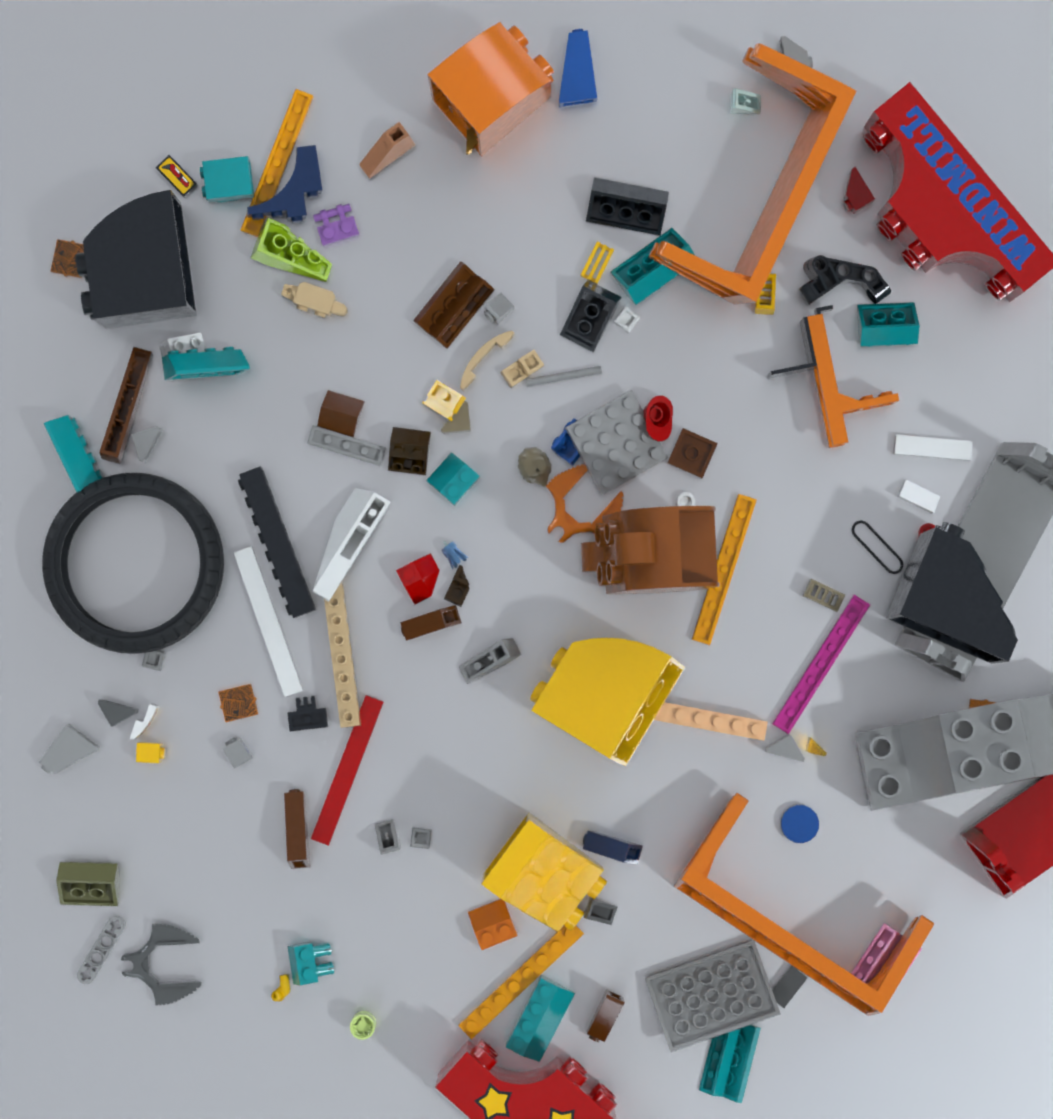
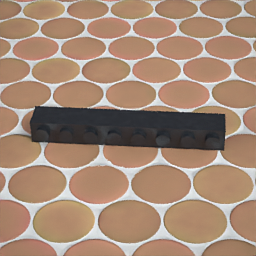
M260 466L239 474L241 478L238 480L239 486L247 494L245 502L247 507L252 508L254 513L251 516L255 526H259L261 533H258L259 539L267 547V551H265L267 560L273 563V576L275 580L279 579L281 587H278L282 598L286 597L288 604L285 607L288 615L297 618L316 611L263 467Z

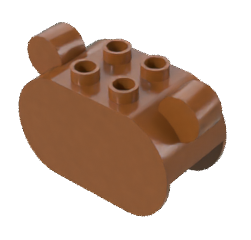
M714 506L652 507L623 510L602 516L603 523H597L595 526L596 542L581 543L582 572H597L599 586H606V594L685 592L719 587L714 515L716 508Z

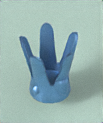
M444 541L446 546L441 551L448 558L453 570V566L455 568L458 567V564L461 562L460 559L466 561L468 557L456 547L454 542L447 545Z

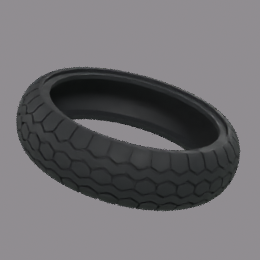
M121 473L107 476L88 484L80 492H76L62 506L52 521L45 539L42 571L45 588L54 609L74 633L85 641L109 651L140 654L157 651L177 643L194 631L207 617L221 588L224 573V553L220 534L214 520L203 504L188 490L160 476L146 473ZM130 495L155 497L175 508L190 525L197 540L200 555L197 584L186 605L164 624L140 632L116 630L93 618L75 596L68 573L70 545L75 532L83 520L102 504L115 498Z

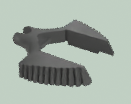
M152 924L150 939L144 947L135 953L124 954L121 957L122 961L128 960L134 965L133 970L122 971V975L139 978L152 989L156 1006L158 1004L168 1005L174 1003V1001L177 1002V1000L185 998L184 996L192 994L193 991L197 990L196 988H200L202 982L158 983V980L149 972V955L157 946L200 943L197 937L194 938L193 934L190 935L189 932L186 933V931L174 928V926Z

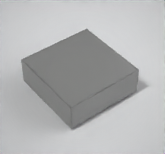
M158 650L146 652L142 667L161 671L166 652Z
M412 827L410 847L430 849L432 829Z

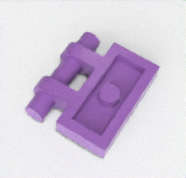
M350 204L336 205V208L327 211L324 209L320 213L313 215L315 222L323 220L324 225L317 227L323 246L359 235L354 216L348 218L345 216L346 212L352 211ZM339 215L340 220L332 223L329 222L328 218Z

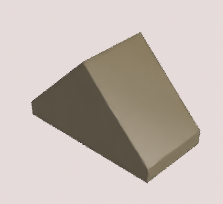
M466 401L463 402L457 414L454 413L453 420H448L441 429L443 434L471 431L469 407Z

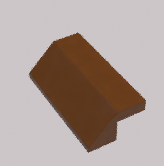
M460 261L413 321L441 345L448 348L495 289L487 281L475 274L465 263Z

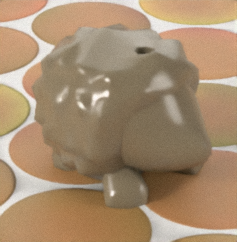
M537 447L525 448L518 456V468L523 479L528 483H535L542 487L546 486L552 466L545 452H542Z

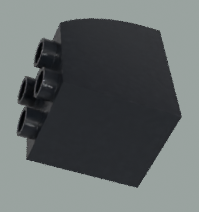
M171 190L151 193L122 205L107 215L83 240L84 253L76 254V266L79 277L84 276L85 281L89 284V291L81 292V303L84 315H90L91 320L97 321L107 329L197 316L182 205Z

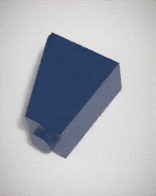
M588 831L583 838L584 850L623 863L638 864L643 845L595 831Z

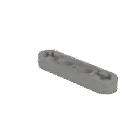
M114 916L108 920L77 973V978L81 983L89 984L97 976L125 929V920L122 917ZM112 921H120L119 926L121 928L115 929L113 934L109 933L114 926ZM104 936L111 938L112 943L109 947H105L101 943V939ZM93 953L101 955L102 960L100 963L92 962L91 956ZM90 966L97 968L96 971L94 968L91 969L89 973L91 978L86 980L83 978L84 974H82V971L86 972Z

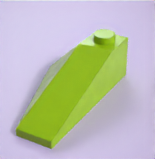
M267 218L256 240L250 258L270 267L326 282L332 264L316 250L308 247L302 238L295 236L289 227L271 218Z

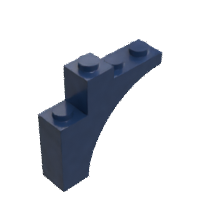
M316 145L296 148L295 169L286 186L270 200L247 207L248 218L261 220L264 219V216L271 215L272 218H278L286 214L287 221L292 223L303 222V219H306L307 213L304 196L316 198L318 194L322 193Z

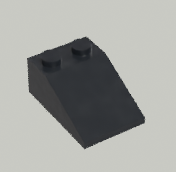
M587 280L579 292L560 335L594 352L622 297Z

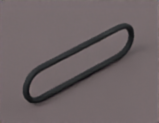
M860 520L855 522L852 526L854 537L886 571L891 574L901 572L904 564L899 555L866 521ZM857 524H865L896 556L901 564L899 570L891 571L856 535L854 529Z

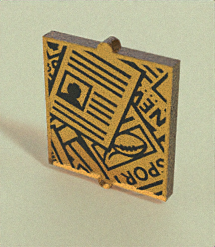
M57 239L50 272L63 274L65 277L82 278L78 275L76 254L84 253L83 244L75 243L74 240L69 242Z
M251 684L218 692L221 701L220 708L223 709L225 722L258 715L257 698L254 697Z

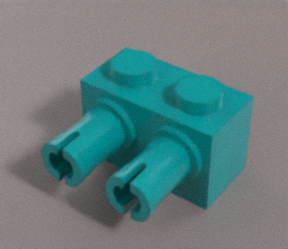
M305 942L287 946L294 985L301 986L318 982V977L334 974V969H328L334 967L332 962L320 965L315 964L316 957L331 955V950H325L331 948L329 943L313 946L312 943Z

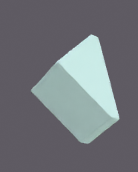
M737 88L733 89L731 94V114H760L761 95Z

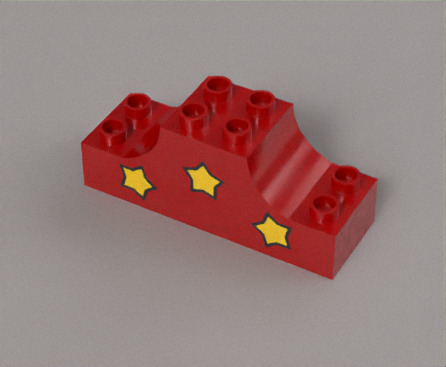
M481 1039L476 1046L468 1040L437 1076L435 1088L470 1119H616L615 1107L618 1105L614 1101L616 1096L600 1082L594 1088L586 1083L588 1079L585 1075L587 1073L586 1069L571 1056L565 1062L556 1056L550 1063L535 1070L513 1071L499 1067L496 1064L498 1062L496 1059L498 1053L484 1040Z

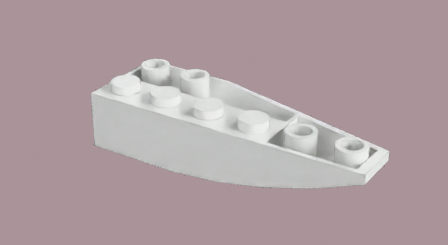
M358 488L354 489L335 519L312 592L328 602L330 601L391 503L390 501L375 492Z

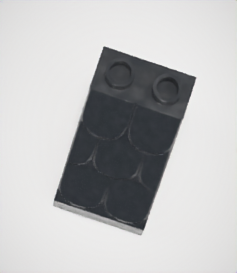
M943 522L942 526L935 525V528L921 533L886 619L988 663L1009 662L1018 641L1015 636L1016 632L1001 607L1003 601L987 577L986 568L971 542L962 539L965 530L954 524Z

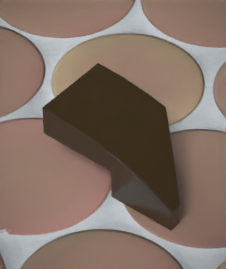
M459 565L444 597V600L459 607H462L470 589L462 565Z

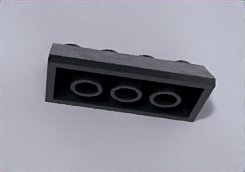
M594 177L586 222L661 236L669 192Z

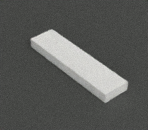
M895 435L894 454L970 461L973 441Z

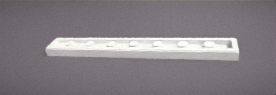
M251 546L234 552L284 697L301 692L303 688L254 550Z

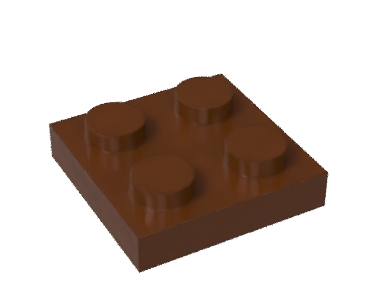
M682 428L667 464L702 479L718 443Z

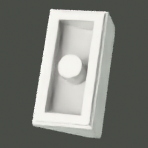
M905 480L897 496L930 513H934L940 499L939 495L908 480Z

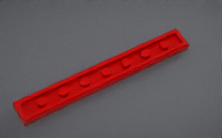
M368 695L365 696L360 709L361 726L353 727L313 831L312 840L329 846L382 709L383 701Z

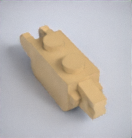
M306 282L300 283L299 286L285 284L281 295L293 301L294 305H297L296 309L304 312H307V310L314 311V315L321 318L331 317V314L345 316L348 313L347 306L337 302L332 291Z

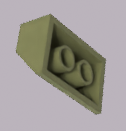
M91 862L59 863L56 882L60 905L118 906V864Z

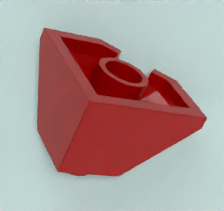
M431 553L396 570L414 605L432 596L440 570Z

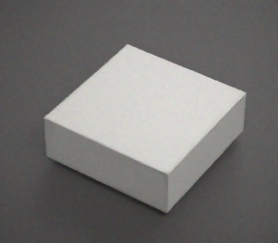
M625 306L614 322L629 333L640 319V316Z

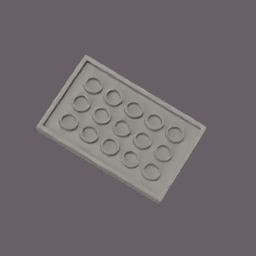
M754 940L645 978L671 1053L781 1015Z

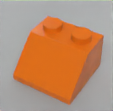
M502 899L468 912L481 950L518 936L507 905Z

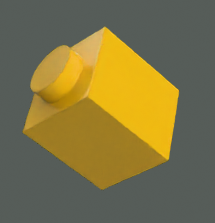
M138 742L136 762L161 763L162 759H165L166 752L165 748H163V743Z

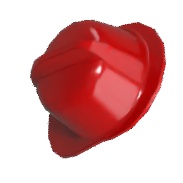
M663 395L655 396L645 406L643 411L646 430L649 436L659 442L668 439L671 434L673 406L667 397Z

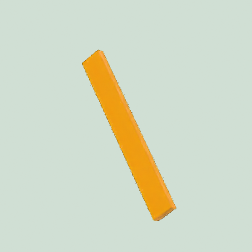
M295 89L250 206L264 203L276 195L314 98L313 95ZM246 214L240 230L258 237L267 216H264V219L252 220Z
M741 494L737 496L717 558L719 587L707 589L691 640L707 645L711 644L757 499Z

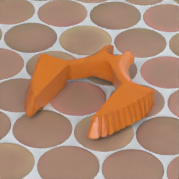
M581 464V466L577 465L575 468L572 467L568 471L565 470L564 473L561 472V474H558L557 477L555 476L546 485L555 500V517L548 526L547 531L550 534L554 528L562 527L564 535L558 541L559 543H564L568 538L577 533L592 532L595 534L596 524L603 523L602 516L619 512L623 506L622 497L624 495L620 491L592 524L590 522L578 523L565 511V500L563 498L588 471L584 464Z

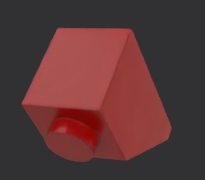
M856 167L852 168L849 173L844 194L845 201H843L846 209L852 211L853 214L875 200Z

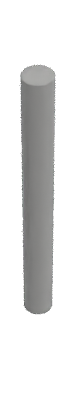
M601 366L529 378L525 379L526 386L601 374L602 370Z

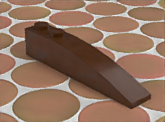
M137 347L132 349L99 452L103 460L121 463L143 391L152 351Z

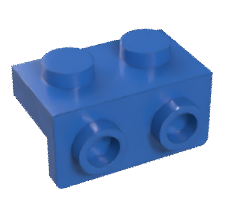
M573 418V420L571 422H568L565 425V427L576 422L577 420ZM564 427L562 434L554 439L551 449L557 456L573 466L580 455Z

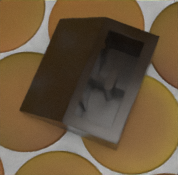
M393 427L390 439L388 471L426 475L431 432Z

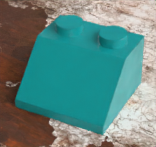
M451 452L426 481L455 506L479 480L480 476Z

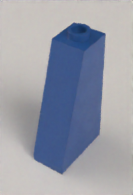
M574 29L568 35L559 107L597 102L588 30Z

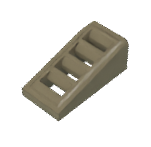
M810 579L803 597L838 612L845 594L814 579ZM814 586H818L815 595L812 596L811 593ZM821 589H824L825 591L820 600L818 599V595ZM828 592H831L832 594L828 602H824ZM837 595L839 597L835 605L833 606L831 605V603L834 599V596Z

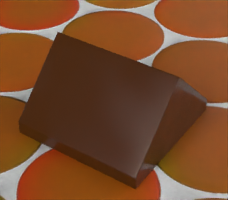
M328 390L321 405L317 427L354 438L365 401Z

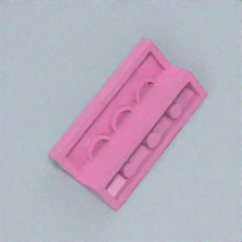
M884 923L851 974L866 984L879 973L903 935ZM920 948V950L918 951V953H917V955L915 956L914 960L912 961L911 965L913 964V962L915 961V959L917 958V956H918L919 953L921 952L922 948Z

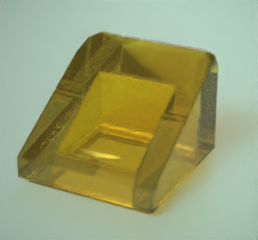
M811 737L808 738L806 752L826 756L827 753Z

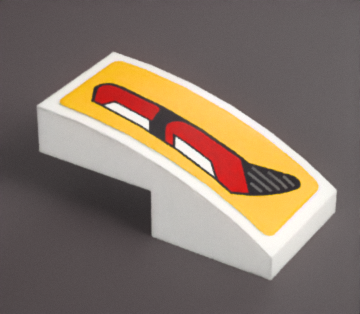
M149 704L144 721L139 719L135 721L130 739H137L146 731L158 711V705Z

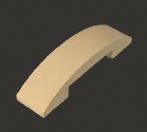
M508 331L494 337L475 353L468 363L461 380L460 388L463 392L476 378L472 370L496 344L503 349L515 336L513 331Z

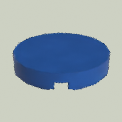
M795 805L789 807L783 813L781 829L789 840L795 843H805L811 841L816 836L819 830V819L811 808L805 805Z

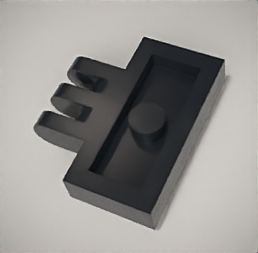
M311 696V704H308L307 697H303L304 705H301L300 697L296 698L297 711L287 713L290 732L328 727L326 708H316L315 696Z

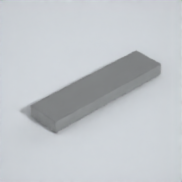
M314 425L307 444L381 466L386 447Z

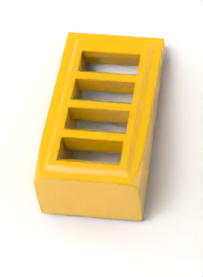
M769 274L766 281H772V284H765L763 289H771V291H761L755 302V314H774L776 274ZM760 297H771V299H760Z

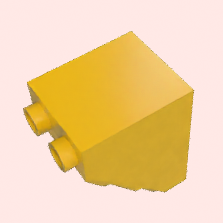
M528 812L483 873L481 885L523 913L559 932L562 926L571 931L577 925L584 914L577 906L586 894L594 900L606 885L607 880L600 876L604 871L603 866Z

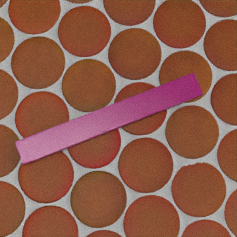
M856 595L852 596L772 723L774 726L787 734L790 733L870 607L869 603Z

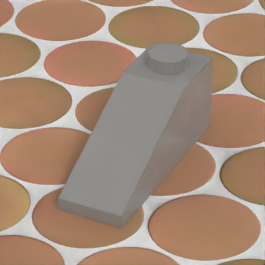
M513 638L502 639L459 666V669L466 683L469 684L519 657L521 653Z

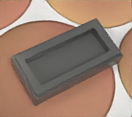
M791 966L772 990L776 1002L785 1008L807 977Z

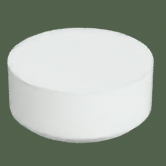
M688 492L681 493L676 499L677 506H695L696 503L695 497Z

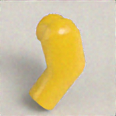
M289 974L279 975L280 986L271 994L273 1001L280 1002L290 993Z

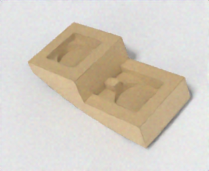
M532 350L500 373L510 388L541 369L544 364L535 350Z

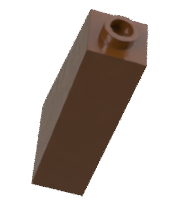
M299 789L289 790V793H284L287 862L291 869L310 868L306 797L303 791L300 792Z

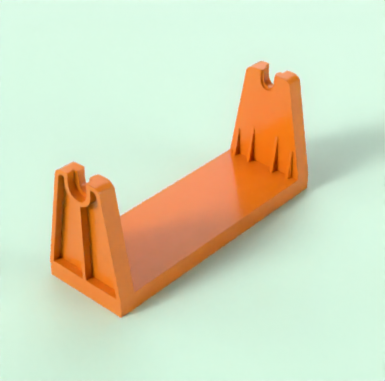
M757 43L754 49L751 47L747 49L742 62L795 94L811 108V111L734 272L724 270L665 241H661L660 244L655 243L649 254L651 259L734 305L757 301L857 92L851 87L760 43Z
M736 793L728 802L674 887L865 1015L871 1016L882 1013L930 933L934 923L923 915L915 917L879 973L870 982L864 983L707 878L716 852L749 802L748 799Z

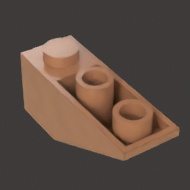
M398 122L382 134L359 165L370 179L414 147L415 143L401 123Z

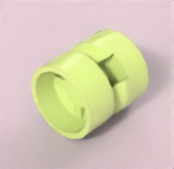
M369 1011L356 1013L350 1023L352 1035L361 1040L371 1037L376 1028V1018Z

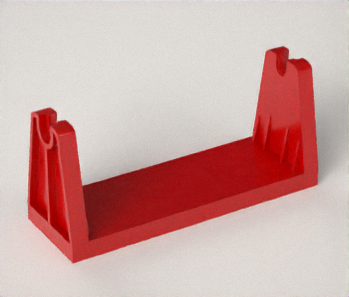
M1053 775L1040 777L960 833L964 842L1001 895L1006 899L1053 866Z

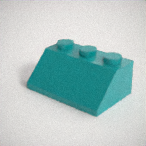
M914 302L857 305L860 346L918 344L920 325Z

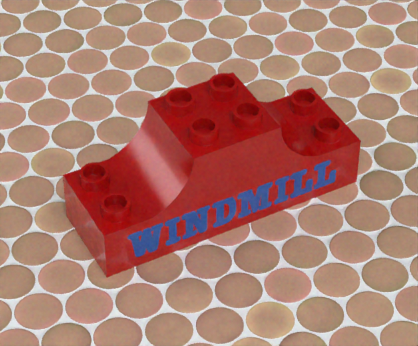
M911 82L906 84L872 113L864 126L867 133L863 135V139L876 154L881 150L886 153L890 158L893 171L892 191L889 200L877 214L881 220L876 225L888 241L891 242L897 238L905 247L901 256L912 270L916 271L921 267L926 273L930 269L942 264L961 263L970 265L984 271L990 278L985 285L994 298L1000 301L1005 297L1011 302L1053 269V253Z

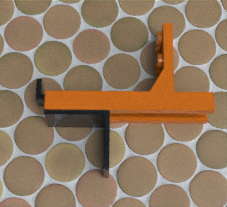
M833 305L816 308L814 310L815 315L803 317L799 322L808 364L774 370L768 374V379L813 370L829 448L843 446L848 443L843 414L893 405L899 401L898 393L892 394V391L883 392L876 398L873 395L863 396L859 400L838 393L823 314H821L832 311Z

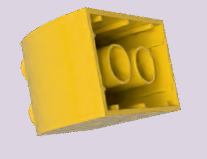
M592 638L576 641L570 645L568 650L561 647L553 657L551 667L555 669V672L548 683L540 681L533 690L530 700L535 705L531 711L609 759L626 766L684 671L685 666L672 656L637 641L620 638Z

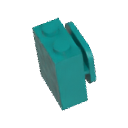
M248 156L202 161L203 167H200L201 179L204 178L205 186H202L203 198L206 197L208 202L222 203L254 197L251 163Z

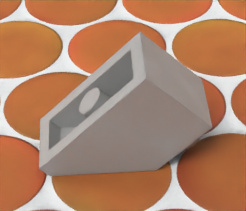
M786 36L780 38L782 54L813 68L812 57H808V52Z

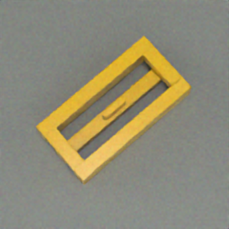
M597 241L580 276L598 284L614 249ZM598 248H601L602 250L589 276L586 275ZM607 251L609 253L595 279L593 275L604 252Z

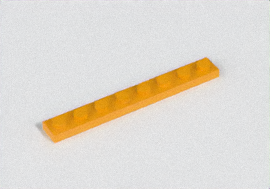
M576 925L570 931L563 926L559 932H556L458 1026L472 1040L584 935L581 929Z

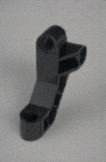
M823 255L810 258L803 265L804 272L811 281L800 287L799 290L809 305L843 281L861 284L867 296L874 304H877L892 293L889 285L884 281L878 270L872 266L827 258ZM840 266H843L846 270L844 276L838 271ZM866 271H869L872 275L870 281L865 278Z

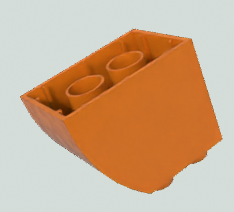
M501 22L467 42L427 74L432 100L466 139L467 129L469 130L473 127L476 130L474 135L478 137L476 139L478 145L475 147V150L481 157L551 98V83L554 81L551 76L554 70L540 54L534 59L528 55L529 51L526 45L529 42L523 33L515 25L507 30Z

